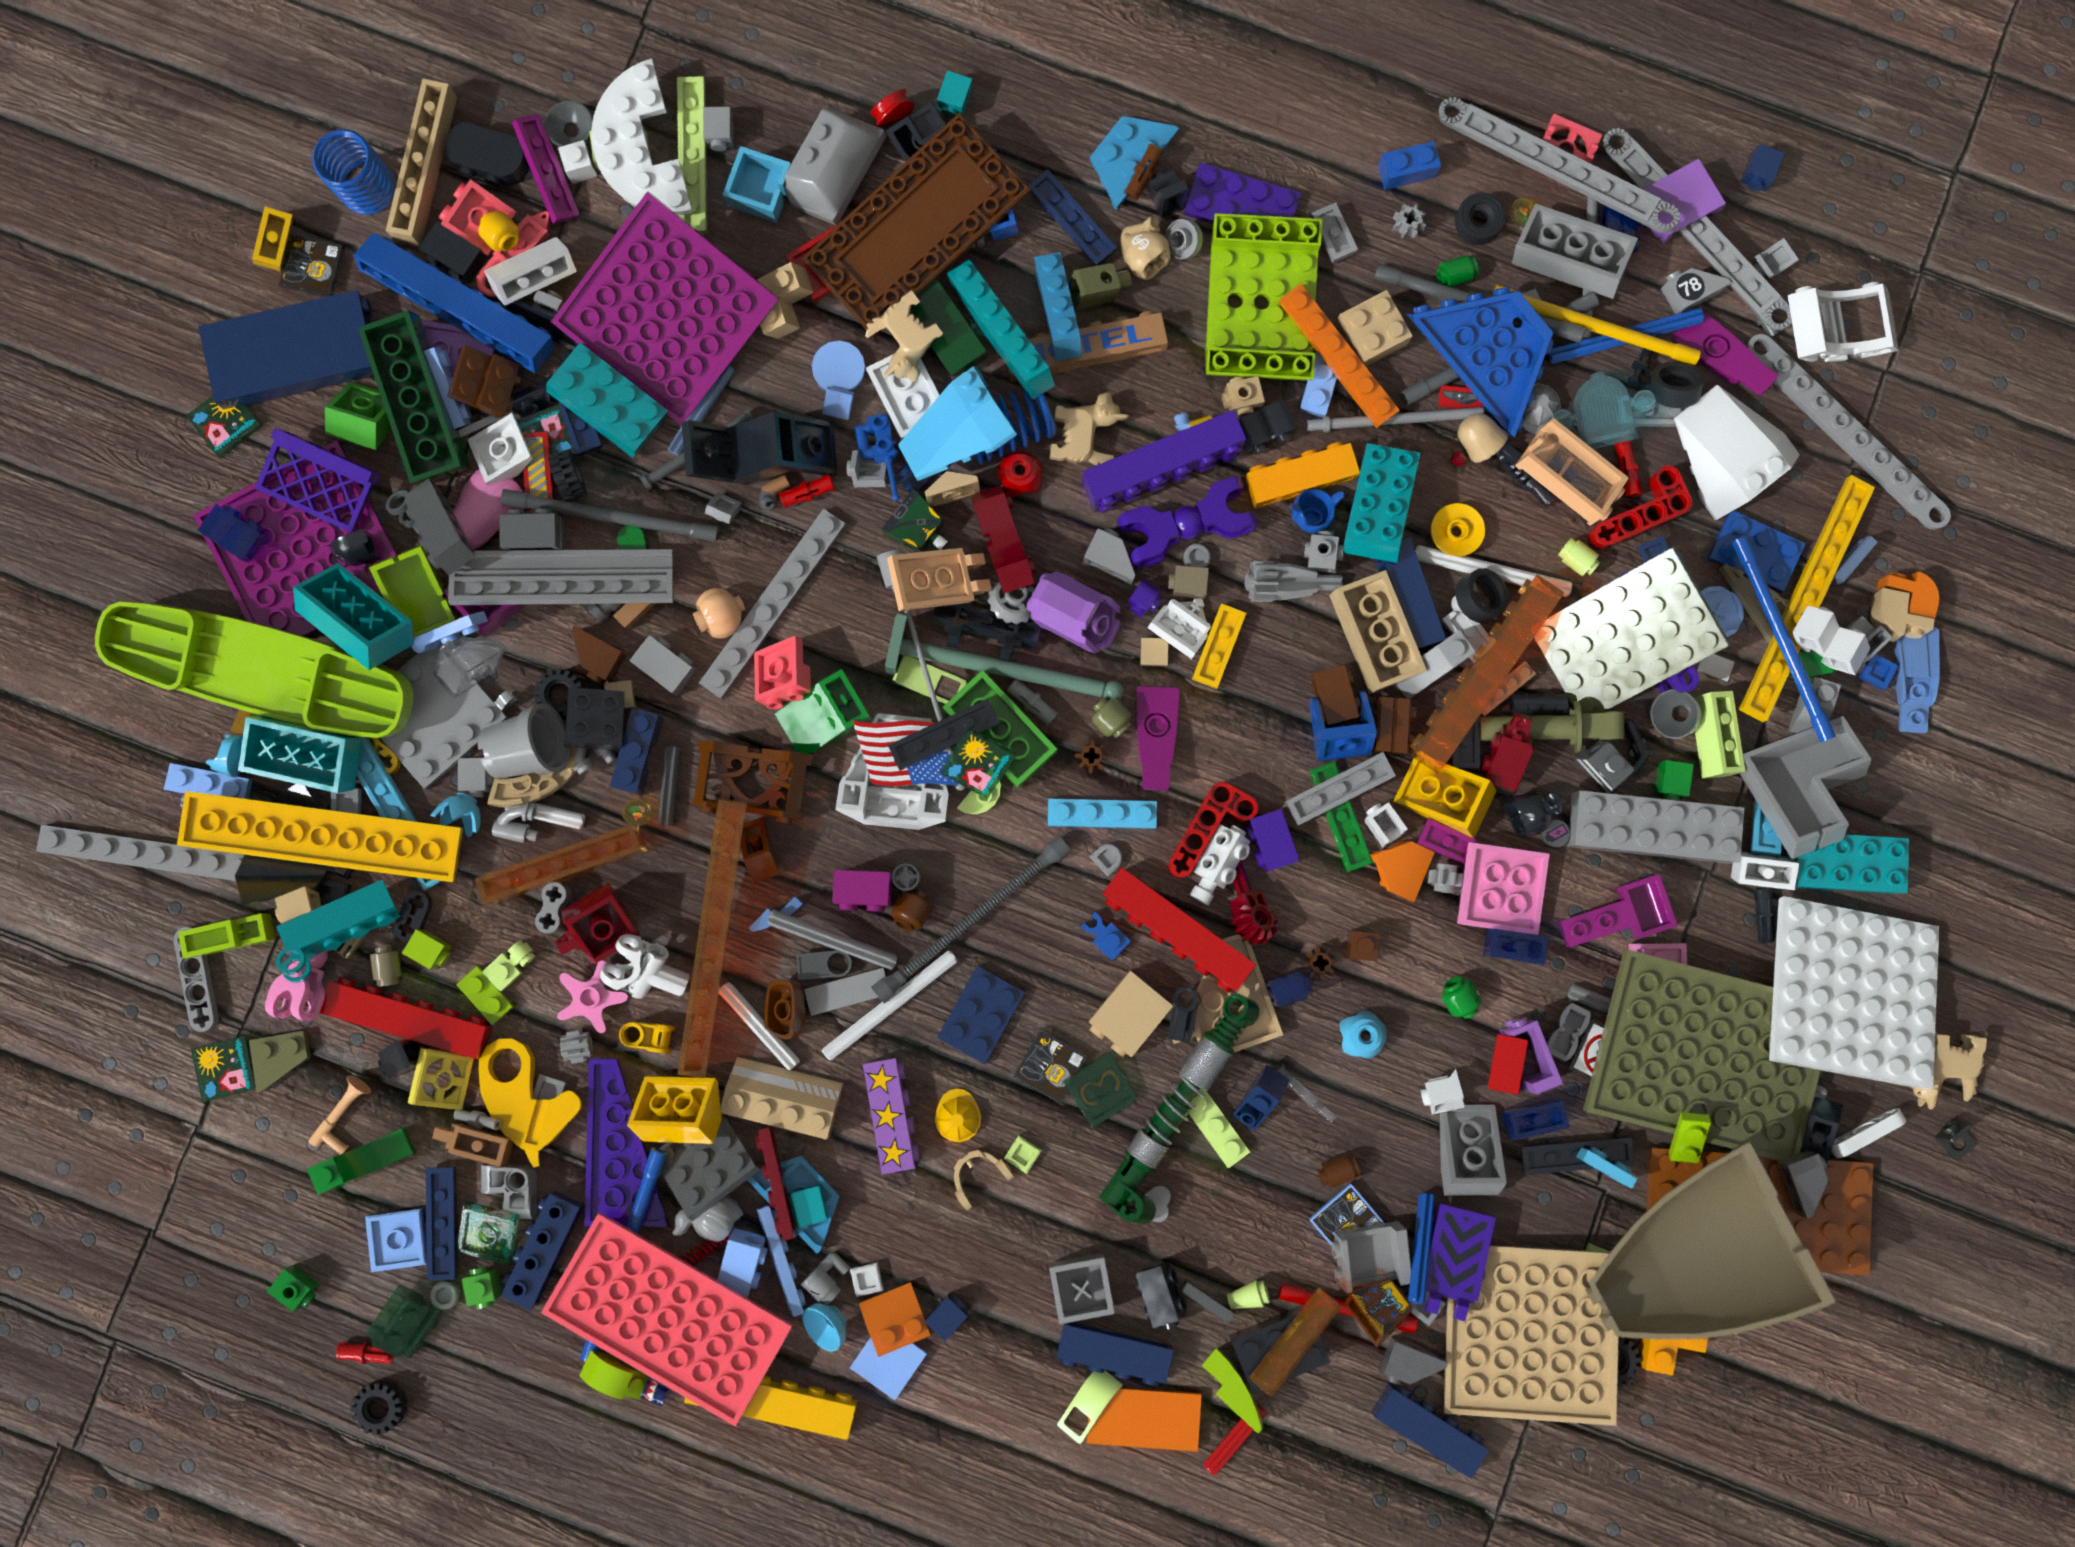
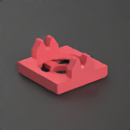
M1553 114L1542 140L1558 148L1562 144H1568L1573 149L1572 155L1591 163L1598 149V143L1602 134L1557 114ZM1558 131H1570L1564 140L1558 142L1551 139V136ZM1577 135H1580L1584 140L1586 153L1577 150L1574 143Z

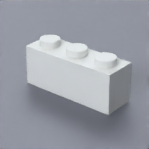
M557 237L484 270L493 293L504 306L577 272L568 248Z

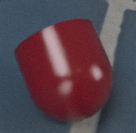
M1456 451L1450 458L1458 467L1464 466L1467 461L1466 456L1461 451Z

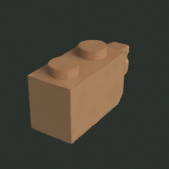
M453 1123L451 1129L441 1126L435 1127L432 1136L433 1139L447 1142L445 1148L449 1149L448 1152L453 1155L498 1167L509 1164L514 1146L511 1138H508L504 1133L485 1128H474L466 1123Z

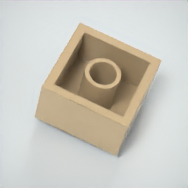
M1387 290L1341 313L1335 323L1342 337L1347 340L1349 346L1366 367L1407 346L1412 338L1410 330Z

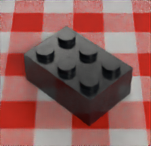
M1306 1305L1298 1306L1229 1335L1253 1394L1331 1362L1311 1312Z

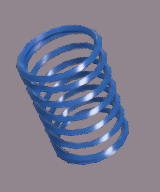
M347 129L330 131L320 138L314 147L312 156L314 170L342 203L355 213L365 215L378 213L386 208L394 198L396 190L395 177L366 139L357 132ZM339 139V140H337L336 142H334L332 145H330V146L328 147V149L326 150V152L324 153V155H323V152L325 151V149L327 148V146H328L330 143H332L334 140ZM340 144H344V145L340 146L339 148H337L335 151H333V153H332L331 156L329 157V155H330V153L332 152L333 149H335L336 147H338ZM345 149H348V150L344 151L342 154H340V155L336 158V160L334 161L335 157H336L339 153H341V152H342L343 150H345ZM349 154H352V155H350L349 157H347L346 159H344V160L340 163V161H341L343 158H345V157L348 156ZM353 159H355L353 162H351L350 164H348V165L345 167V165H346L347 163H349L350 161H352ZM365 164L359 175L345 181L351 170Z
M1023 387L1021 388L1031 415L1035 431L1034 435L1019 405L1015 392L1012 390L1009 392L1023 439L1008 412L1003 397L998 394L997 399L1000 408L1017 433L1015 437L1010 439V442L1005 443L1009 451L1015 452L1016 450L1015 438L1025 448L1028 445V435L1034 442L1039 443L1041 437L1040 430L1048 438H1051V436L1055 437L1057 430L1044 393L1036 397L1035 400L1046 428L1030 396ZM1003 445L994 451L1000 457H1003L1004 454ZM982 451L974 454L977 462L983 465L984 460L990 462L992 459L991 452L986 453Z

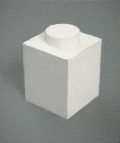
M584 140L558 148L565 172L572 184L598 177L591 152Z

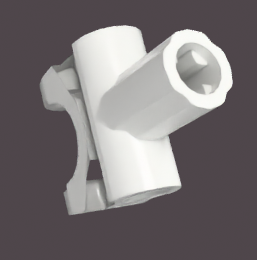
M630 934L619 937L616 949L626 956L625 958L630 960L631 963L604 965L600 972V978L606 985L615 990L626 991L632 995L631 997L638 999L646 997L651 986L677 996H682L689 981V974L664 964L669 956V952L663 945L659 943L651 944L641 940L639 936ZM624 943L631 945L633 948L627 947ZM647 952V954L645 955L643 961H642L641 964H640V961L642 960L643 953ZM633 968L632 975L627 979L624 978L625 972ZM608 973L613 974L616 978L611 977Z

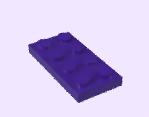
M1199 163L1184 216L1214 224L1215 213L1294 217L1301 193Z

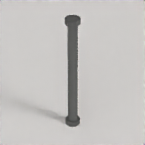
M746 408L743 410L744 413L725 426L731 427L754 419L749 409ZM684 452L647 476L643 474L639 477L648 491L653 488L651 485L685 464Z

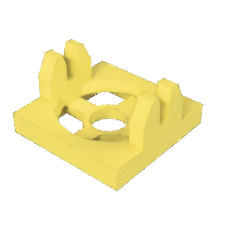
M429 1047V1049L420 1048L408 1103L462 1110L474 1058ZM442 1059L439 1070L434 1074L426 1073V1069L431 1063ZM452 1061L458 1067L459 1077H454L450 1071ZM443 1072H447L449 1075L448 1084L444 1087H439L437 1085L438 1076ZM423 1082L432 1083L435 1088L434 1096H428L425 1093ZM452 1086H456L455 1090L444 1098L445 1091Z

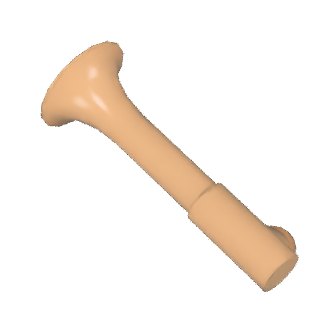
M351 1075L346 1078L349 1086L345 1095L308 1140L312 1146L319 1147L324 1141L337 1151L339 1155L347 1152L350 1148L349 1145L344 1144L330 1132L358 1096L371 1093L370 1087L365 1082Z

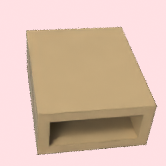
M1129 971L1088 1022L1092 1027L1089 1030L1101 1040L1105 1036L1113 1042L1111 1048L1120 1056L1124 1057L1128 1054L1132 1057L1171 1010L1173 1005L1133 972Z

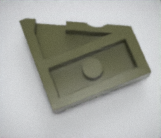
M307 1030L249 1040L256 1092L266 1091L273 1083L284 1078L295 1067L311 1058Z

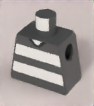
M1593 740L1573 758L1599 788L1608 794L1616 791L1635 771L1608 741Z

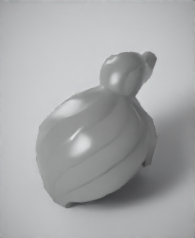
M726 1195L694 1221L688 1219L685 1212L681 1210L676 1215L675 1229L672 1234L673 1236L683 1235L688 1231L690 1225H693L695 1231L702 1238L719 1242L729 1235L735 1221L743 1216V1212L732 1196Z

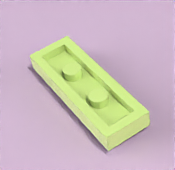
M1200 1088L1199 1091L1204 1097L1198 1094L1195 1095L1190 1103L1196 1106V1109L1190 1107L1189 1115L1227 1168H1230L1249 1154L1250 1151L1208 1092Z

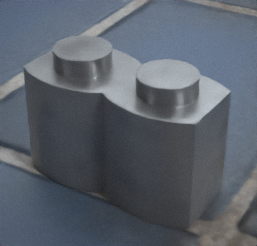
M1573 1003L1562 1010L1557 1020V1030L1546 1041L1552 1058L1563 1063L1574 1055L1578 1046V1036L1589 1025L1590 1011Z

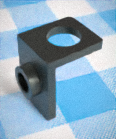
M1952 1120L1942 1127V1131L1934 1136L1955 1161H1959L1976 1146V1142L1967 1133L1973 1125L1967 1121ZM1962 1136L1965 1141L1963 1148L1954 1150L1950 1143L1955 1142Z

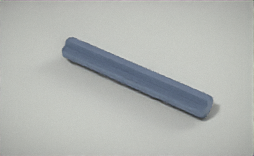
M730 365L727 366L685 421H704L734 373V369ZM682 425L668 446L669 452L675 456L684 452Z

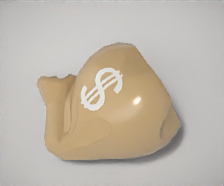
M1154 215L1150 216L1144 223L1125 227L1121 233V248L1124 262L1134 276L1144 280L1154 277L1168 264L1171 258L1169 243L1162 234H1159L1160 222Z

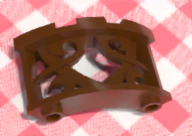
M699 741L698 751L701 754L695 796L691 805L700 806V812L717 814V809L773 816L776 817V822L792 824L793 819H803L800 809L806 766H811L813 755L764 748H749V752H747L748 746L716 741ZM713 754L718 773L709 774ZM739 759L742 762V768L735 772H729L728 768L735 769L733 761ZM754 760H759V768L762 775L773 784L761 795L749 799L737 787L732 778L743 776L751 769ZM772 764L777 766V770L773 772L779 775L777 779L768 773V768ZM790 776V783H786ZM709 779H721L723 784H717L711 789L712 791H721L722 796L719 799L711 800L706 798ZM782 787L789 789L787 798L784 793L780 792ZM733 796L743 806L730 805L727 803L731 800ZM779 799L787 800L786 809L779 808ZM769 801V806L772 810L757 807Z

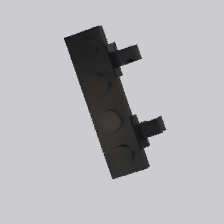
M963 603L935 607L931 624L944 626V631L949 632L948 647L958 649L961 635L968 636L969 633L997 639V643L1003 644L1000 660L1009 662L1014 649L1020 650L1021 646L1036 649L1042 629L1033 620L1028 619L1027 622H1020L1017 625L1013 622L1006 623L1003 619L997 618L996 613L991 610Z

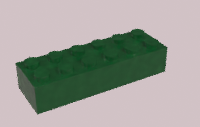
M407 310L358 327L409 482L420 485L428 478L434 482L471 469L458 428L454 429L424 353L425 350L431 348L420 315Z

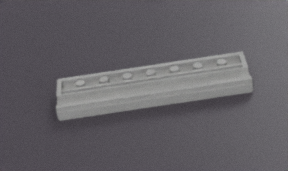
M672 549L474 551L476 555L474 558L449 575L448 601L450 605L673 603Z

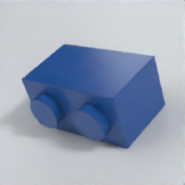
M1435 141L1383 153L1378 163L1384 190L1433 179L1441 167Z

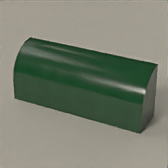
M936 279L917 297L920 303L911 305L910 314H914L915 318H919L924 328L934 323L937 324L943 335L939 338L936 337L930 346L950 375L955 377L965 373L973 366L976 367L989 358V355Z

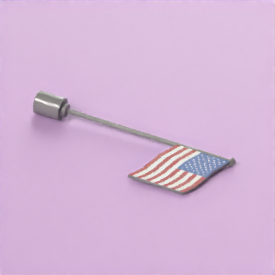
M903 549L888 551L877 556L886 589H892L893 592L894 588L887 558L891 555L904 554ZM904 610L937 720L941 721L943 717L910 610ZM852 720L872 784L895 787L931 783L954 785L960 791L965 789L966 783H962L960 773L956 777L949 776L948 774L950 772L949 768L957 765L952 747L899 771L888 747L889 744L936 722L906 720L865 723Z

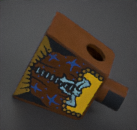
M1386 1277L1352 1291L1344 1304L1376 1347L1380 1346L1412 1312V1306L1408 1302L1410 1284L1401 1285L1397 1288L1394 1282Z

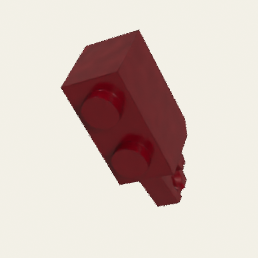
M1516 712L1508 725L1503 724L1500 732L1494 733L1490 748L1493 749L1490 756H1484L1481 764L1484 778L1490 780L1493 785L1516 792L1533 753V738L1530 734L1531 716Z

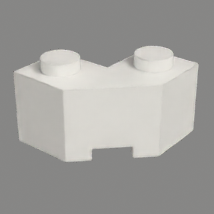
M1807 606L1792 632L1798 647L1806 652H1810L1812 649L1823 657L1821 662L1827 667L1852 675H1856L1870 650L1868 640L1863 632L1854 628L1848 630L1839 627L1834 613L1825 607L1815 608Z

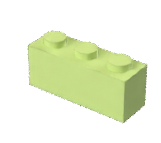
M1733 691L1709 692L1696 696L1695 698L1700 703L1702 710L1701 722L1695 730L1702 779L1726 777L1746 772Z

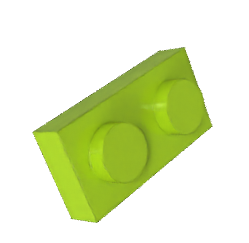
M476 966L456 985L489 1023L495 1025L515 1006L482 973L483 969L480 966Z
M1680 1113L1668 1152L1670 1161L1699 1162L1711 1124L1709 1115Z

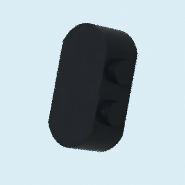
M463 122L453 127L446 137L445 150L447 156L459 170V173L467 178L474 179L477 176L494 186H499L500 184L512 186L522 181L529 170V164L521 144L514 136Z

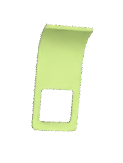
M903 655L893 681L930 697L920 661ZM926 664L934 691L941 676H946L960 682L961 685L958 692L967 685L966 680ZM936 696L937 701L944 704L948 702V700Z
M1106 1370L1104 1373L1093 1371L1059 1420L1058 1426L1076 1442L1082 1443L1106 1405L1123 1384ZM1074 1406L1091 1419L1081 1436L1065 1424V1420Z

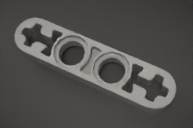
M183 927L174 935V946L189 1023L195 1031H211L217 1026L219 1015L207 955L183 959L178 932L194 928ZM193 958L197 959L200 963V969L195 974L190 973L187 968L188 962ZM197 985H201L205 989V996L199 1001L192 994L194 987ZM206 1003L208 1006L199 1009H196L195 1005H204ZM203 1015L209 1016V1021H206L205 1024L199 1023V1018L203 1017Z

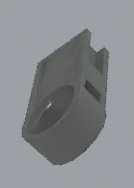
M838 950L796 954L798 980L843 977L850 973L853 966L852 957ZM836 953L845 955L849 961L848 969L842 974H835L829 968V960Z

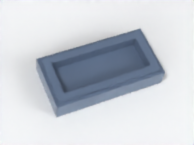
M1872 536L1857 540L1842 558L1830 585L1834 586L1843 583L1877 544V541Z

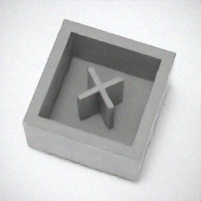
M1103 1253L1049 1263L1059 1324L1115 1314Z

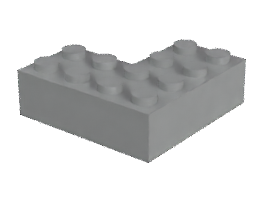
M1844 716L1830 721L1836 737L1820 743L1814 728H1810L1743 754L1746 772H1742L1740 775L1791 859L1815 851L1817 844L1819 848L1841 841L1844 839L1849 823L1828 790L1866 776L1872 759Z

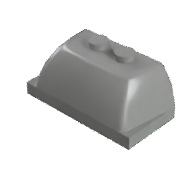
M823 108L785 175V190L793 208L837 226L887 136L884 129L855 119L837 109Z

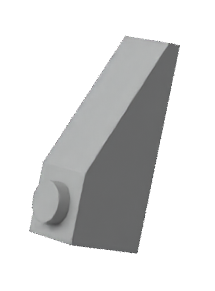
M1459 630L1422 656L1427 669L1426 672L1396 685L1404 696L1410 699L1472 656L1476 651Z

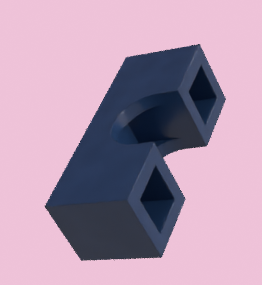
M631 709L610 787L640 796L643 795L649 774L647 769L648 757L653 744L658 742L664 720L663 717L643 710Z

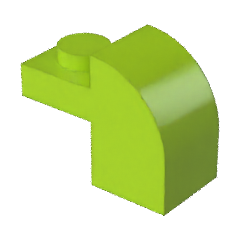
M590 1350L579 1375L590 1387L622 1400L623 1396L640 1400L650 1377L632 1366L623 1364L614 1355Z

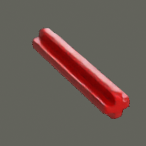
M1257 1404L1261 1419L1263 1420L1267 1412L1262 1406ZM1242 1418L1204 1462V1467L1211 1474L1217 1475L1254 1431Z

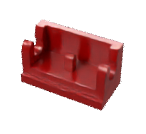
M1497 1034L1487 1089L1518 1095L1528 1040Z

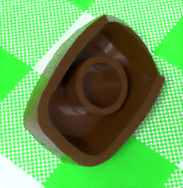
M774 980L769 984L766 994L765 1028L781 1039H795L799 1037L805 1028L806 1014L803 989L800 982Z

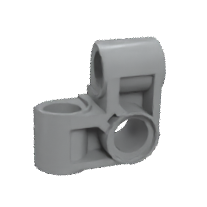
M487 1163L481 1164V1193H504L503 1215H514L515 1219H534L538 1209L536 1170L528 1164H506L501 1167ZM518 1172L525 1177L524 1185L517 1181L516 1176Z

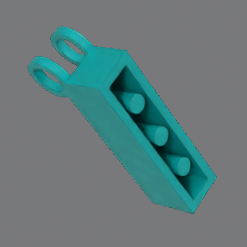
M379 880L314 909L312 912L305 913L276 926L285 947L276 957V966L287 981L291 983L305 981L310 976L312 970L309 961L315 955L326 950L337 949L342 943L353 938H361L368 931L379 926L390 925L395 919L400 917L383 880ZM289 954L291 957L282 966V959ZM300 961L295 968L288 969L292 963ZM305 964H306V970H305V972H304L301 976H299V977H291V976H289V975H294V974H297L298 972H300V971L304 968V966H305Z

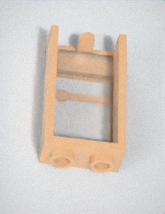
M1552 418L1540 428L1515 465L1519 470L1523 469L1586 519L1589 526L1599 519L1604 521L1613 510L1610 507L1611 504L1625 492L1623 486L1628 480L1625 474L1555 418Z

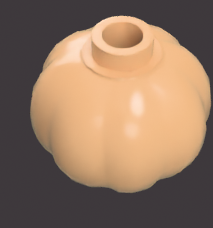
M712 588L703 592L696 602L698 611L694 612L693 616L701 632L708 631L710 636L714 638H726L734 634L740 626L741 612L745 610V607L739 595L734 597L725 589Z

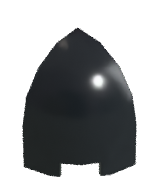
M364 529L339 537L329 545L333 555L344 564L358 566L380 559L372 534Z

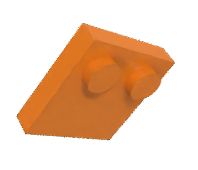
M911 1282L858 1304L878 1357L931 1336Z

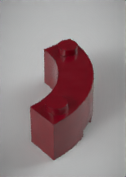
M1001 485L970 495L984 538H990L989 541H986V545L994 568L997 571L996 574L1003 593L1034 584L1032 574L1037 573L1032 557L1027 559L1012 519L1010 508L1014 506L1010 493H1004Z

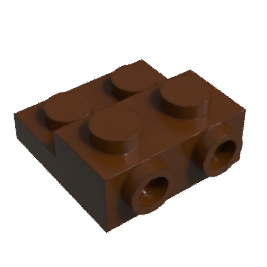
M465 345L461 349L447 397L494 417L505 415V412L509 413L513 407L511 402L514 401V398L510 397L512 389L516 388L521 381L522 374L518 372L520 365L496 354L490 356Z

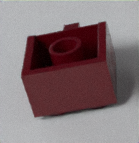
M607 883L561 910L562 919L567 928L564 930L565 934L555 940V944L562 955L575 948L577 951L582 949L593 964L618 951L616 943L620 936L630 934L640 937L637 923L610 883Z

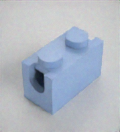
M734 1228L728 1239L718 1281L748 1298L750 1289H757L761 1273L757 1272L759 1264H764L768 1249L764 1248L766 1237Z

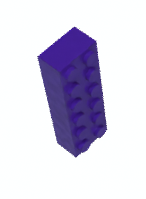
M1233 409L1082 471L1081 484L1093 512L1100 510L1101 513H1105L1114 509L1116 503L1124 500L1126 503H1130L1141 497L1140 494L1148 490L1151 493L1157 492L1165 487V483L1175 480V483L1184 481L1194 471L1206 472L1214 468V463L1224 460L1226 463L1235 460L1240 456L1239 453L1242 452L1246 437Z

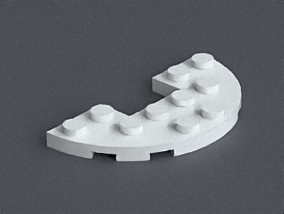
M649 59L624 71L608 86L602 95L592 122L591 138L593 153L597 165L610 187L631 205L636 207L646 192L649 191L677 215L691 214L693 211L679 160L676 159L653 165L641 119L667 112L653 60Z

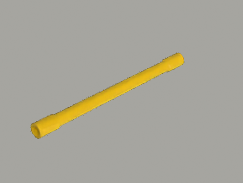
M1497 285L1495 289L1504 288V287H1503V286H1500V285ZM1523 295L1540 315L1586 327V330L1636 345L1694 366L1699 360L1701 351L1679 343H1671Z

